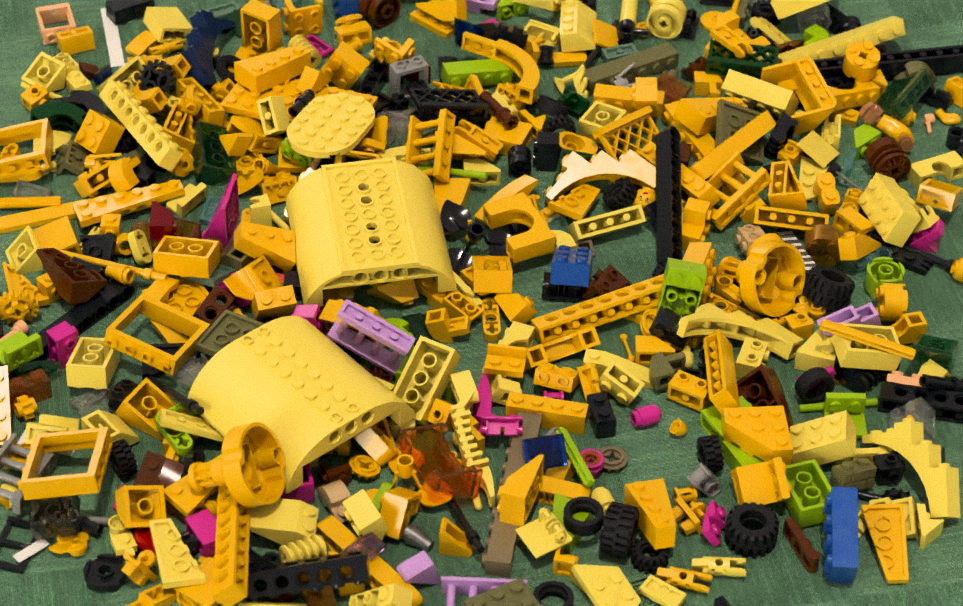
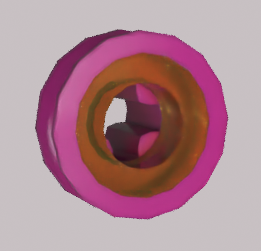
M585 449L580 454L593 478H596L599 475V471L603 468L604 456L596 449Z

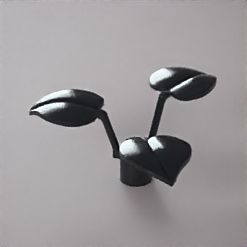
M448 199L445 201L440 213L443 228L450 233H455L459 229L462 232L469 230L467 235L470 240L464 252L459 248L448 249L452 270L460 276L461 270L472 266V256L466 253L472 242H478L482 237L485 243L489 245L488 251L492 256H508L506 253V238L513 235L501 230H495L489 233L487 239V233L482 223L474 222L468 226L467 221L471 220V215L465 207Z

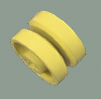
M654 0L646 19V26L649 31L661 39H671L679 35L687 16V9L681 0Z

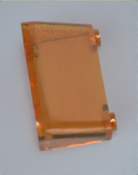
M444 422L400 430L397 447L403 454L413 457L414 468L427 483L428 487L433 491L463 500L477 498L483 469L479 464L464 468L449 451L451 441L445 439L444 432L448 431V427Z

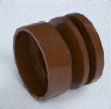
M881 137L873 141L866 148L864 160L874 175L877 172L894 178L898 183L909 173L911 161L896 139Z

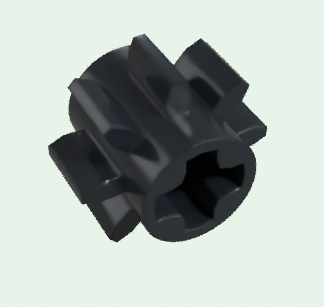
M392 94V98L388 99V109L392 111V114L399 115L400 112L409 109V100L404 97V94Z
M186 531L180 533L181 540L190 550V555L192 557L195 556V551L199 548L196 536L194 534L189 535Z

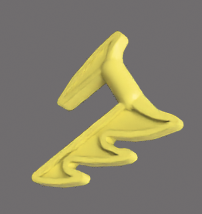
M583 64L576 72L562 79L554 77V81L562 94L566 87L565 84L573 81L577 93L588 99L589 92L586 90L588 78L584 77L585 66Z

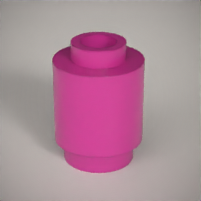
M655 404L636 408L630 413L633 426L639 428L659 423L662 416L660 408L656 407Z

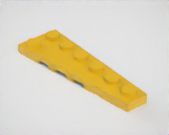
M180 179L169 180L165 183L134 188L125 192H116L107 196H98L90 200H80L72 203V206L82 228L101 222L102 214H120V212L125 210L132 212L137 210L140 205L150 206L152 201L163 202L184 195L185 191Z

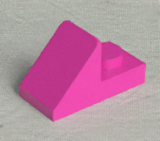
M939 219L930 228L911 234L908 245L922 251L936 253L939 244L938 239L943 235L945 224Z

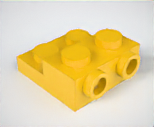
M541 363L535 369L533 384L571 393L580 383L579 372L569 367L559 368L551 363Z

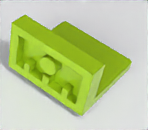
M19 331L0 341V363L8 366L10 372L44 354L42 339L38 333L28 337L25 333Z
M826 392L823 407L824 416L847 410L856 425V438L862 439V435H867L864 415L867 400L866 393Z

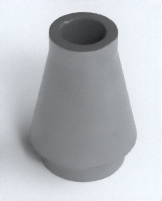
M408 525L402 534V539L405 540L406 544L427 552L434 545V541L417 525Z

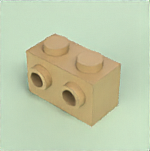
M747 224L743 227H737L735 244L739 246L741 252L746 256L750 245L760 236L765 235V232L759 225Z

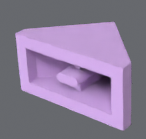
M424 550L399 564L396 568L406 583H440L435 565Z

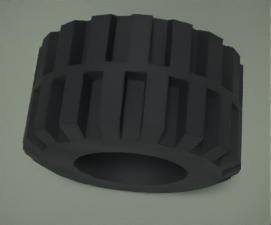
M816 266L811 267L802 292L810 301L821 307L840 310L847 307L855 284L849 276L837 269Z
M614 501L611 502L607 508L601 530V553L625 559L628 558L631 554V547L633 542H635L638 529V507Z
M744 502L742 505H736L734 509L731 508L729 514H727L724 534L725 542L729 545V549L735 550L736 554H742L743 557L747 558L748 556H752V558H757V556L763 557L765 553H771L772 549L776 546L779 519L777 514L772 512L771 508H766L761 503L758 505L756 502H751V504Z

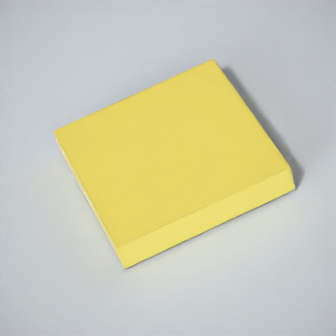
M814 130L797 144L800 149L822 168H825L840 154Z

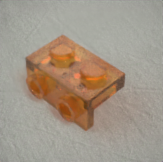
M664 71L657 80V90L665 91L666 100L670 103L679 101L680 98H686L692 90L690 85Z

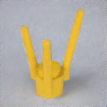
M89 154L85 159V168L91 173V168L98 163L103 165L109 161L110 163L116 161L100 158L119 157L122 154Z

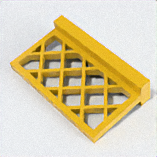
M648 105L602 126L593 132L592 135L595 140L599 138L607 154L618 161L616 153L620 155L627 153L629 147L638 154V151L641 150L639 148L640 142L647 145L652 140V136L656 138L659 130L649 114L653 110ZM644 120L647 121L649 129L643 127ZM632 126L638 129L637 135L631 132ZM642 131L648 134L647 140L641 137ZM620 132L626 134L625 140L619 138ZM607 137L614 140L613 146L608 143ZM630 137L636 139L635 145L629 143ZM618 142L624 145L623 151L617 148Z

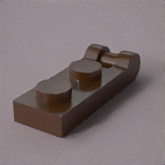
M786 518L783 528L784 536L806 571L816 573L819 567L820 552L813 550L810 540L806 539L801 526L795 522L794 518Z

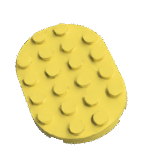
M346 92L317 96L289 124L287 128V142L289 141L294 151L308 157L330 158V155L333 156L338 153L340 156L353 150L375 123V110L362 96H355Z

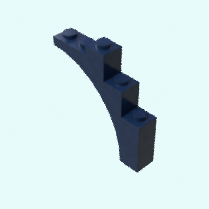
M199 10L194 16L189 18L193 29L191 33L185 35L189 47L181 54L191 65L188 71L189 77H193L208 91L217 83L212 62L214 42L218 35L232 31L237 28L235 21L217 19V17H214L213 12Z

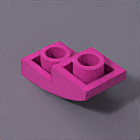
M714 500L710 501L706 509L702 528L703 535L713 547L721 544V529L726 526L725 517H727L723 506H718Z

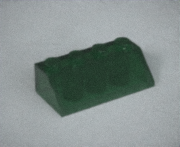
M196 120L193 127L195 145L191 152L194 158L195 181L213 186L230 179L233 173H237L235 156H228L219 139V135L231 133L226 131L227 127Z

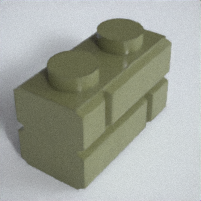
M859 457L856 461L852 462L843 461L839 465L832 466V477H830L829 484L831 487L858 488V491L874 486V476H876L877 467L864 457Z

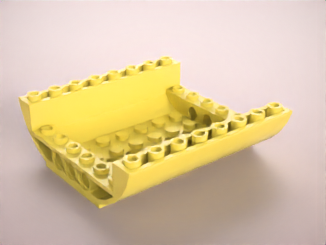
M395 157L321 165L320 169L309 173L297 182L286 198V207L290 230L295 231L296 264L304 305L319 304V306H323V290L428 277H435L438 292L457 290L433 185L429 177L416 166L396 160Z

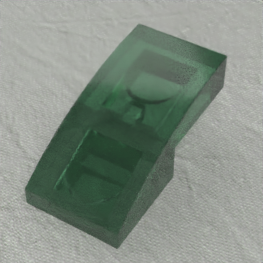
M39 360L21 364L14 371L17 378L35 372L37 378H41L54 373L62 365L56 361Z

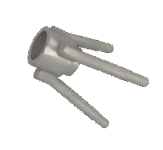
M633 62L620 74L614 76L615 81L612 82V85L632 87V84H636V82L629 84L626 78H622L636 65V62Z

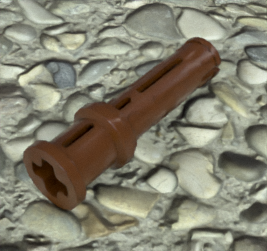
M483 91L480 94L481 101L488 103L489 109L495 113L496 119L502 122L507 130H512L518 125V118L512 115L507 107H503L488 91Z

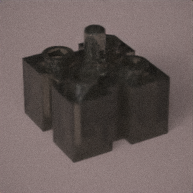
M78 495L33 499L31 501L34 512H30L29 527L36 541L53 539L54 534H60L61 538L78 536L79 521L76 515L80 514V499Z

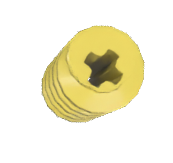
M303 35L294 36L289 41L288 47L301 45L311 51V68L315 69L321 63L322 55Z
M314 534L310 538L305 537L303 540H296L295 543L290 542L287 546L281 545L279 547L281 562L284 563L309 559L311 557L315 558L319 557L320 554L321 556H327V548L323 537L320 534Z

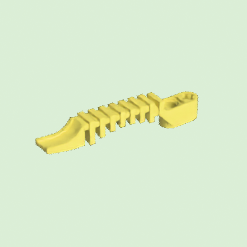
M469 370L449 374L450 385L457 402L456 405L450 406V417L467 477H470L471 483L480 486L485 491L489 507H494V483L490 468L487 466L489 459L488 457L481 459L483 455L482 450L476 451L478 445L473 443L474 437L470 435L472 431L471 427H469L471 425L469 419L471 415L470 408L474 403L479 402L477 388Z

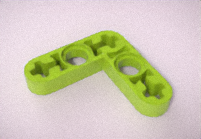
M182 404L167 409L175 412H187V415L198 418L202 417L195 412L188 411ZM160 412L157 413L155 417L157 429L176 454L185 456L187 452L193 449L191 437L188 433L160 426ZM173 431L179 432V434L175 436L170 435L169 433Z

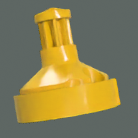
M774 240L762 241L752 248L746 260L742 261L732 256H726L718 266V275L728 274L733 278V282L740 284L742 299L751 311L771 317H780L792 310L795 306V299L798 295L802 294L806 274L803 257L795 246L785 242Z
M260 422L233 427L228 431L223 440L221 457L215 458L210 462L192 463L188 469L190 485L197 492L207 490L213 486H227L235 500L248 508L275 503L281 497L286 484V477L283 471L286 462L280 442L274 432Z

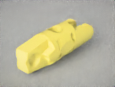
M710 556L694 558L691 561V571L713 576L746 577L745 569L733 568L744 566L746 558Z

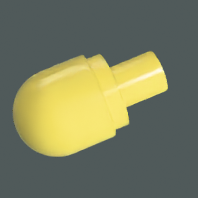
M686 345L683 348V353L686 356L685 367L692 368L694 355L691 352V347Z

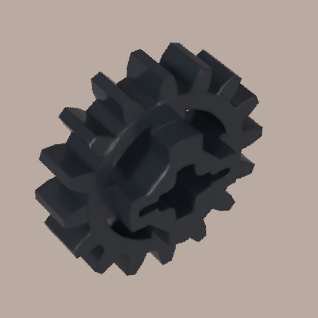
M155 59L154 63L149 60L148 66L143 64L144 70H139V73L142 75L137 77L141 81L138 86L144 87L142 91L151 89L149 86L159 87L164 94L166 91L171 93L169 88L170 86L175 87L172 81L176 80L172 76L175 71L170 70L172 66L170 64L166 65L165 61L162 60L160 62L158 59ZM157 67L163 68L165 71H159Z

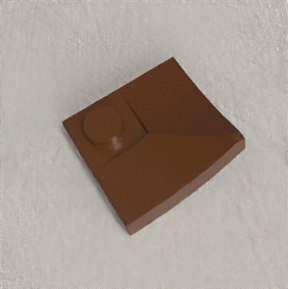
M147 450L133 485H164V488L182 478L184 464Z

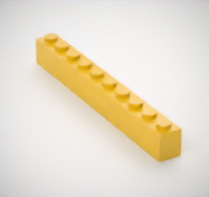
M679 101L664 104L661 114L663 122L669 127L674 126L679 131L680 143L692 144L691 156L695 162L715 148V140L709 133L698 136L673 117ZM739 170L731 177L742 185L747 182ZM727 183L718 189L729 197L737 191ZM759 195L737 215L744 224L751 222L753 206H766Z

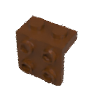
M609 264L603 271L599 269L593 275L594 281L590 280L589 286L584 287L586 291L582 297L585 300H589L596 293L601 296L633 284Z

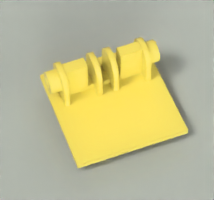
M541 508L538 511V519L515 529L536 559L573 541L555 515L546 508Z

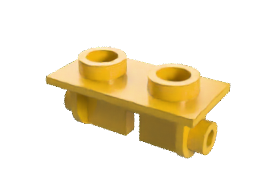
M590 362L584 366L576 367L577 372H579L578 376L585 401L587 400V395L603 392L599 384L596 383L599 376L595 363Z

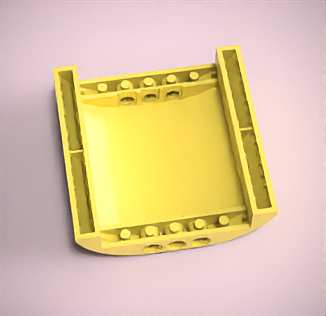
M285 316L274 319L226 345L203 367L187 397L188 399H194L204 408V413L201 416L224 437L230 429L236 426L253 422H260L268 426L278 438L286 462L283 468L284 476L286 477L284 492L286 494L303 485V466L386 417L391 418L399 426L416 417V413L410 406L308 320L299 316Z

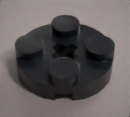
M114 554L97 555V559H94L92 562L90 559L83 569L87 588L100 592H117L127 578V575L121 571L125 563L121 561L119 556ZM105 571H109L108 574H105V575L100 574V573H104Z

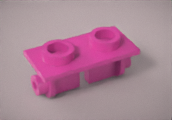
M495 414L482 416V434H486V436H500V429H504V436H519V434H523V417L514 414L507 415L506 417H498Z

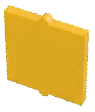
M594 18L592 20L594 44L603 48L618 46L617 27Z

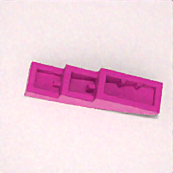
M487 374L482 375L477 388L479 402L473 404V415H476V420L479 422V432L481 434L482 416L492 413L491 388ZM482 434L485 437L486 447L489 436H486V434Z

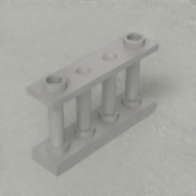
M15 433L8 440L4 441L0 449V470L3 466L22 471L26 465L9 459L13 453L27 457L30 453V449L17 445V434ZM58 452L43 454L36 478L48 477L58 463ZM0 472L1 481L18 486V481L21 478ZM0 488V497L10 500L12 512L20 515L30 500H24L23 493L19 489L11 492Z

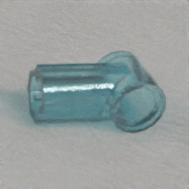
M881 246L875 252L859 260H853L856 271H865L868 263L870 264L874 258H892V250Z

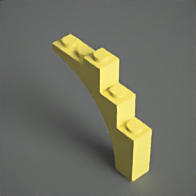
M712 303L700 305L695 313L682 317L678 323L679 328L677 331V335L684 338L693 335H710L720 329L725 337L741 341L748 337L768 342L767 350L786 360L795 358L796 351L804 342V339L768 317L756 321L740 310L726 313Z
M903 418L902 422L894 423V428H888L886 432L882 433V430H872L870 434L862 435V443L887 446L899 452L911 463L925 487L931 518H960L959 468L950 467L949 463H941V445L932 444L930 440H924L922 422H915V418Z

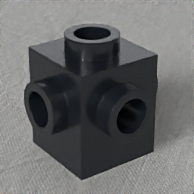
M897 452L875 455L873 457L872 463L877 467L876 476L874 477L878 484L902 480L905 463L900 459Z

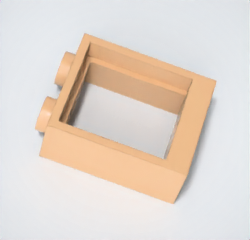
M69 2L35 8L43 45L57 43L55 33L76 28ZM68 22L67 26L44 28V24Z

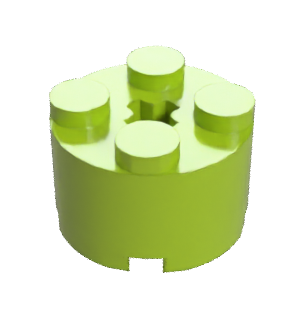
M890 257L874 258L867 265L864 287L870 294V297L875 299V288H878L881 283L903 284L905 268L902 263L898 262L897 264Z

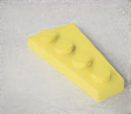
M171 518L149 521L163 589L205 584L206 576L203 572L201 573L197 561L190 555L187 545H184L181 535Z

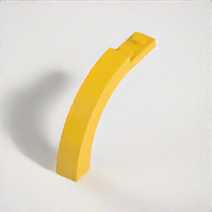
M465 31L462 35L461 49L493 59L512 69L521 80L517 85L516 100L532 105L537 97L540 79L539 68L533 58L527 52L500 38L494 41Z

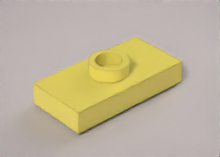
M651 574L639 588L640 594L662 606H681L687 599L686 593Z

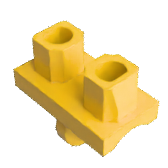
M679 496L675 499L677 505L672 508L675 522L677 523L685 517L687 520L679 524L685 535L688 536L695 531L699 535L702 534L703 530L699 517L704 519L705 504L692 501L689 504L690 508Z
M151 550L142 551L137 560L130 553H125L123 557L127 562L121 569L125 575L130 577L141 588L148 579L153 582L156 581L158 576L149 569L156 561V556Z

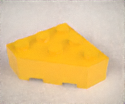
M784 406L723 408L721 429L725 441L730 444L734 442L741 447L740 450L752 457L757 456L764 460V462L772 458L781 457L785 465L791 464L793 446Z

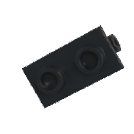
M691 8L687 11L683 28L678 36L684 38L695 37L700 18L696 17L697 12L695 9Z
M920 83L918 86L920 91L915 95V98L944 110L954 101L949 92L937 89L935 93V87L927 83Z
M122 379L104 394V396L109 397V408L117 410L120 404L139 384L133 383V381L128 379Z

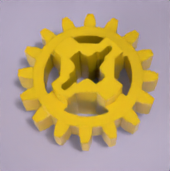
M18 288L17 291L10 289V293L4 291L3 297L0 296V316L2 321L7 319L8 324L12 321L16 323L19 320L31 322L32 316L37 317V311H39L38 298H35V293L29 294L28 289L24 292L21 291V288Z

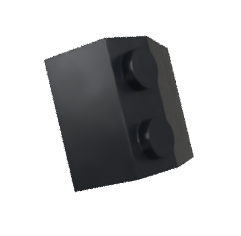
M504 22L474 25V28L482 37L494 41L500 38L518 46L522 50H524L529 36L520 25L509 26Z

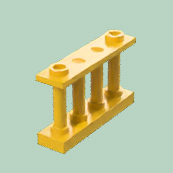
M446 108L440 109L439 118L436 120L422 122L415 116H410L405 162L418 168L419 162L434 160V167L432 169L422 171L428 177L434 176L442 183L449 182L456 116ZM438 127L436 136L422 138L423 129ZM436 143L435 152L420 155L421 146Z
M738 151L707 180L713 186L719 199L724 202L718 210L714 207L710 208V210H713L711 219L715 227L720 231L772 181L767 170L763 167L757 172L746 167ZM738 170L750 177L744 185L731 178ZM727 183L737 191L729 197L718 189Z

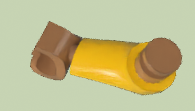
M872 101L861 107L858 116L872 127L875 125L876 129L888 137L896 139L903 151L907 152L913 148L914 137L907 126L886 114L882 115L883 109Z

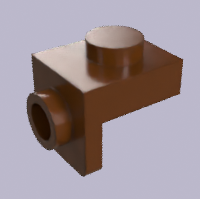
M325 463L320 464L321 472L319 473V478L322 484H328L336 480H341L345 485L352 482V467L349 463L330 470Z

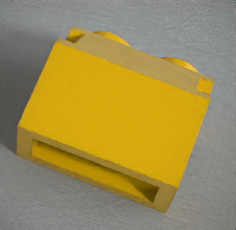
M781 457L772 458L767 462L736 467L730 471L739 505H742L744 502L748 504L756 502L758 505L761 503L767 506V504L791 498V485L786 480L785 474L787 469Z

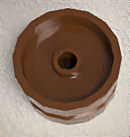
M360 0L358 4L359 13L379 28L386 27L394 22L401 10V0Z

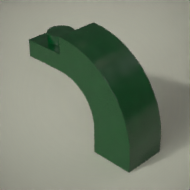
M53 101L40 104L31 109L30 121L48 118L51 126L66 125L78 133L87 113L74 104Z

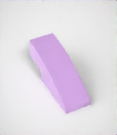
M871 302L856 309L850 305L816 320L819 327L823 319L838 324L881 325L879 314ZM822 331V333L824 334V336H833V335H834V334H831V333Z

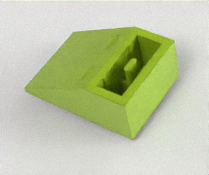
M668 258L663 275L657 312L660 307H666L680 316L695 313L699 307L707 277L706 265Z

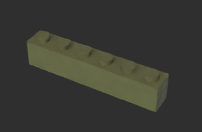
M669 42L585 69L584 77L588 78L586 90L592 96L594 95L596 84L612 85V82L615 81L614 76L620 74L633 62H636V65L622 76L629 83L636 81V77H648L678 67L679 52Z

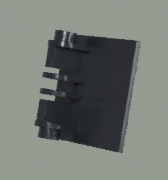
M544 272L542 299L580 301V286L550 284L551 272Z

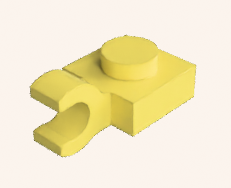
M131 531L110 536V542L116 556H124L126 552L135 556L137 544Z

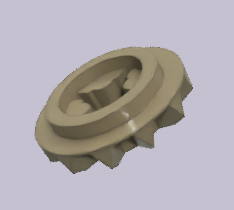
M606 446L598 450L604 456V465L601 470L607 469L608 472L611 470L618 472L619 469H624L628 463L627 453L619 447ZM611 456H613V462H609Z

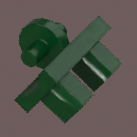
M565 87L562 96L557 100L581 117L590 108L589 104L591 103L568 87Z

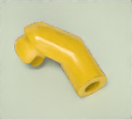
M938 109L935 112V115L945 125H957L961 122V117L956 113H945L942 109Z

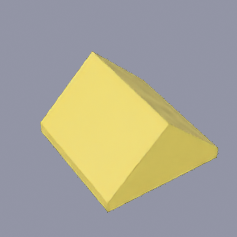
M41 51L21 79L30 85L37 82L41 87L44 86L48 92L64 89L67 65Z
M28 225L6 249L5 253L10 265L14 267L18 275L43 270V264L36 253V250L40 249L31 226Z

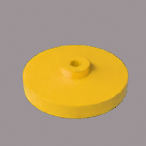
M709 11L704 13L700 18L702 28L707 31L715 28L717 16L721 15L722 12Z

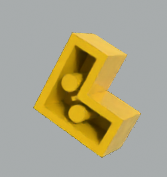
M636 77V84H632V110L637 111L650 105L653 110L649 113L650 116L657 117V77Z
M689 197L684 208L682 223L683 250H687L690 242L706 241V235H709L711 230V224H708L713 210H710L711 202Z
M400 486L383 493L380 499L381 510L379 514L388 527L386 536L395 539L402 538V534L408 526L410 516L418 512L422 493Z

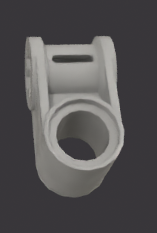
M702 462L699 463V467L691 475L688 474L686 476L694 487L698 490L700 489L709 497L717 495L722 489L720 481Z

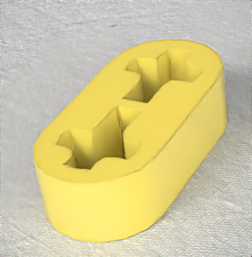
M140 229L130 232L128 234V242L136 263L140 266L150 263L152 261V252L145 233Z

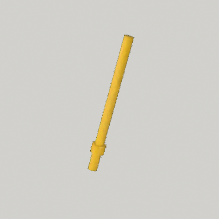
M61 250L62 253L70 256V260L75 256L104 268L108 265L129 266ZM130 266L135 271V275L142 276L146 280L166 281L168 278L167 274L154 272V269H141Z

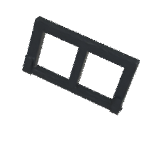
M9 516L0 535V550L2 546L23 550L40 539L44 530V524ZM11 526L36 531L31 543L25 544L6 539ZM31 556L23 560L21 565L0 561V569L24 574Z

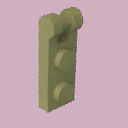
M742 0L736 13L740 17L739 29L742 27V21L745 20L753 0Z

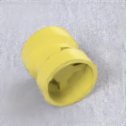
M118 514L109 519L110 536L130 532V528L125 527Z

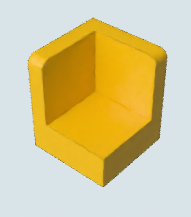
M563 546L556 549L553 559V574L571 577L573 575L571 571L572 566L578 564L579 557L562 553Z

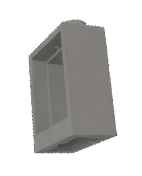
M422 55L389 64V97L392 98V94L395 93L404 94L409 103L413 102L406 86L400 88L401 76L418 71V84L419 80H424L428 85L429 65Z

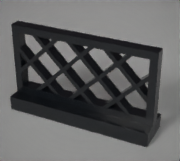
M409 88L408 93L419 111L417 117L420 121L436 120L439 118L440 109L446 108L456 116L455 121L465 119L467 121L486 122L490 106L488 103H483L477 92L473 89Z

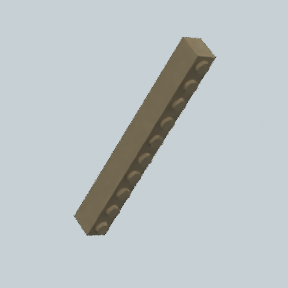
M518 411V416L523 417V434L509 436L508 445L511 446L506 448L505 459L507 462H503L502 474H504V477L500 476L499 487L500 485L504 486L507 477L536 457L537 444L542 429V414ZM498 491L496 493L495 504H498L500 501V498H498ZM494 506L492 511L494 522H490L488 534H491V536L486 537L485 550H487V553H483L481 565L485 566V575L510 578L519 538L515 529L519 528V526L500 522V512H497V507Z

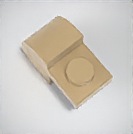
M336 480L316 488L323 508L328 506L331 515L341 523L348 521L343 513L346 508L342 502L351 496L345 484L341 480Z

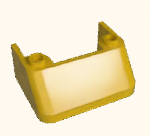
M804 57L762 68L760 80L795 92L806 111L790 116L799 122L794 135L814 130L835 110L836 100L812 59Z

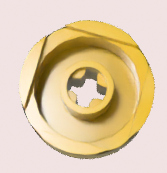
M871 41L856 42L848 45L842 66L844 74L849 78H855L858 82L871 80L879 66L880 52Z
M881 283L878 288H875L874 298L877 299V307L875 309L879 314L880 321L896 322L903 312H907L908 292L903 290L906 284Z

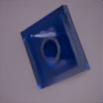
M563 433L522 439L526 464L539 454L544 455L543 469L568 465Z

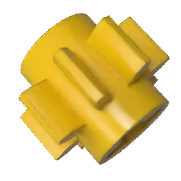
M28 395L17 397V403L13 404L16 416L18 418L23 417V420L34 418L33 412L38 411L35 399L33 397L28 398Z

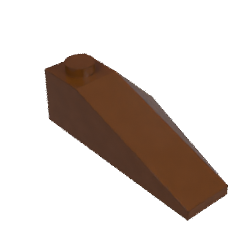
M55 248L36 250L60 296L71 305L86 303L107 284V280L94 269L90 271L85 269L84 264L81 262L70 261V256Z
M761 364L737 381L738 395L743 396L747 402L751 403L752 407L784 406L790 432V426H793L794 423L782 385L774 369Z

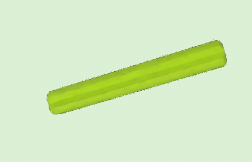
M559 427L555 434L583 485L590 488L595 484V479L567 429Z

